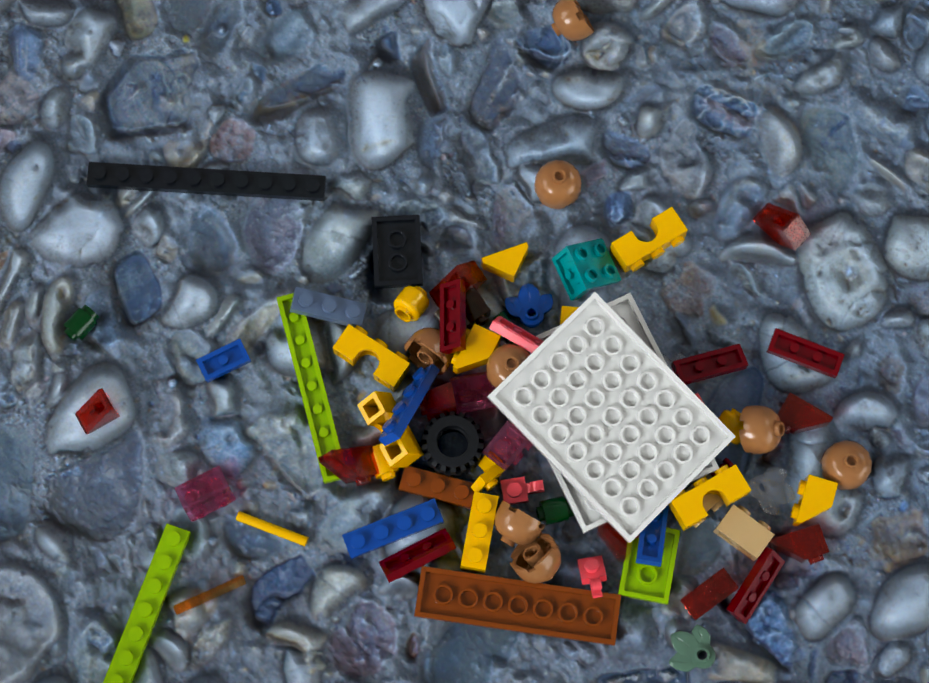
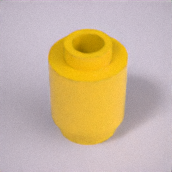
M378 444L368 449V460L375 478L382 479V482L396 477L395 473L399 468L389 466L379 447L381 444Z

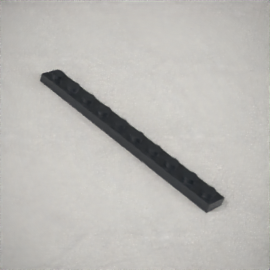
M89 162L86 185L92 188L324 201L326 176Z

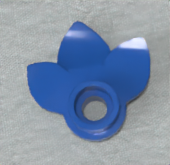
M526 283L521 287L518 297L505 298V306L511 316L520 318L525 326L535 328L542 323L544 314L552 309L553 297L552 294L540 295L536 286ZM534 313V314H536V315H534V316H529L528 314Z

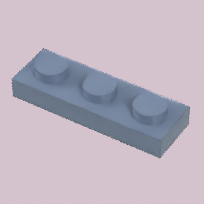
M295 287L290 312L345 326L350 324L355 328L356 325L362 327L366 304Z

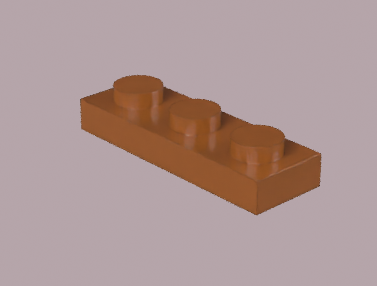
M411 466L404 468L399 485L400 491L430 499L435 498V500L471 509L474 491L471 488L472 482Z

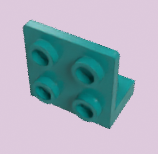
M602 238L566 246L552 258L571 301L580 299L591 289L621 281L619 272Z

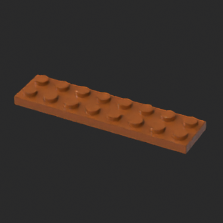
M422 566L414 617L615 646L621 595L602 592L603 597L592 598L591 590L543 583L534 584L522 580Z

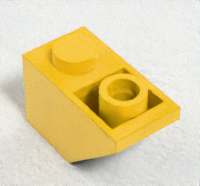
M475 323L471 330L467 328L466 350L455 352L451 360L453 373L460 374L486 365L490 355L498 348L501 336Z
M810 474L805 480H800L797 494L800 495L798 504L794 503L790 515L791 518H794L792 525L797 527L829 510L833 505L838 483Z

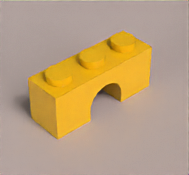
M673 207L652 218L650 227L655 234V239L652 241H640L630 231L611 243L610 251L625 273L629 270L637 271L645 265L644 261L651 257L653 260L657 259L665 253L664 249L671 245L673 248L677 247L685 241L684 237L688 229Z
M348 324L332 347L334 354L353 366L365 355L374 356L379 361V365L373 373L374 380L395 392L411 369L408 357L399 351L396 353L387 349L389 346L378 338L373 340L367 336L368 332L362 327L356 325L354 328Z
M374 391L357 406L367 425L374 426L383 432L382 426L392 417V410L396 402L391 393ZM407 426L399 440L386 446L384 444L379 446L390 467L407 468L424 455L409 426Z
M727 464L714 472L716 476L709 480L706 476L693 483L695 488L688 492L683 489L668 504L683 531L708 516L703 507V497L705 495H718L727 507L752 491L736 464L730 468Z
M474 492L460 569L485 574L499 496Z

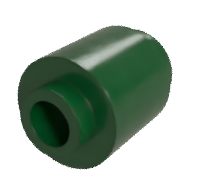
M84 305L82 308H78L63 324L66 328L64 333L73 341H76L77 338L82 341L97 325L96 321L100 317L91 308Z
M563 496L539 501V507H536L537 518L540 522L543 521L545 526L567 521L569 517L574 516L567 499Z

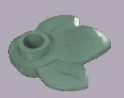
M697 624L691 634L684 631L672 633L671 643L677 653L669 660V664L682 672H689L696 667L699 669L711 667L715 662L716 654L710 646L711 636L709 632ZM702 651L706 652L707 657L700 660L698 658L699 653Z

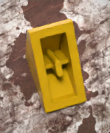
M525 242L481 258V266L484 270L514 283L528 254V244Z

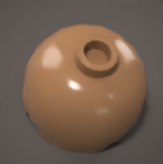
M559 0L556 3L552 12L554 23L551 26L557 36L563 35L570 41H581L595 32L577 0Z
M553 160L543 165L535 177L534 190L540 202L553 209H563L565 206L576 202L581 193L582 184L579 171L573 164L564 160Z
M422 328L416 331L408 339L404 347L405 352L407 350L410 352L409 359L418 368H426L434 364L440 370L438 375H442L447 371L454 353L447 355L440 352V329Z
M505 344L495 349L490 355L486 366L487 378L492 386L497 388L530 355V352L516 344Z
M760 405L746 406L742 410L739 421H744L743 429H739V436L744 451L751 454H765L774 450L785 432L784 423L780 420L777 413L767 406Z
M844 440L834 443L824 452L821 459L824 479L838 483V490L858 488L867 481L872 469V460L869 452L863 445L855 441Z
M505 501L501 502L496 511L495 529L502 535L500 540L511 547L515 543L522 546L530 545L536 541L545 527L540 521L518 508H513Z
M541 533L539 538L530 545H517L511 554L513 561L512 563L510 562V566L519 577L529 583L536 584L551 580L561 565L560 549L549 534Z

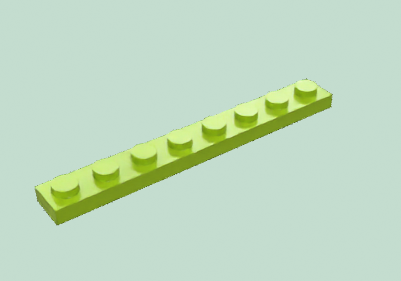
M293 293L276 297L323 482L327 484L348 478L307 317L290 312Z
M168 523L166 524L103 683H132L191 535L190 531Z

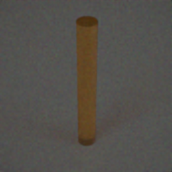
M241 575L173 606L177 615L241 587L247 584L246 580Z

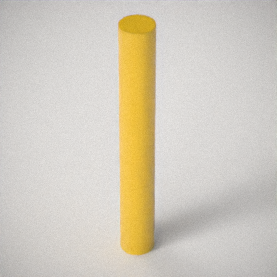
M239 511L236 516V521L299 545L306 546L309 537L244 512Z

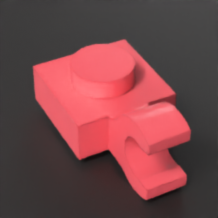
M525 476L500 480L503 501L510 505L529 502V494L545 492L543 480L526 483Z
M602 555L577 559L582 585L590 584L592 598L603 597L601 582L607 581V575Z

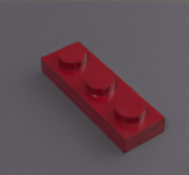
M462 279L440 284V352L447 355L466 350V282Z
M777 328L773 332L766 351L769 354L832 378L837 377L845 356L843 353Z
M739 343L675 360L672 362L671 367L682 382L688 385L744 370L748 367V362Z
M443 528L379 561V564L390 583L434 559L446 555L448 552L456 549V546L446 528Z
M765 547L726 609L738 621L747 624L785 563L773 549Z

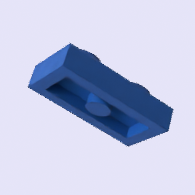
M240 338L196 359L207 383L251 362Z

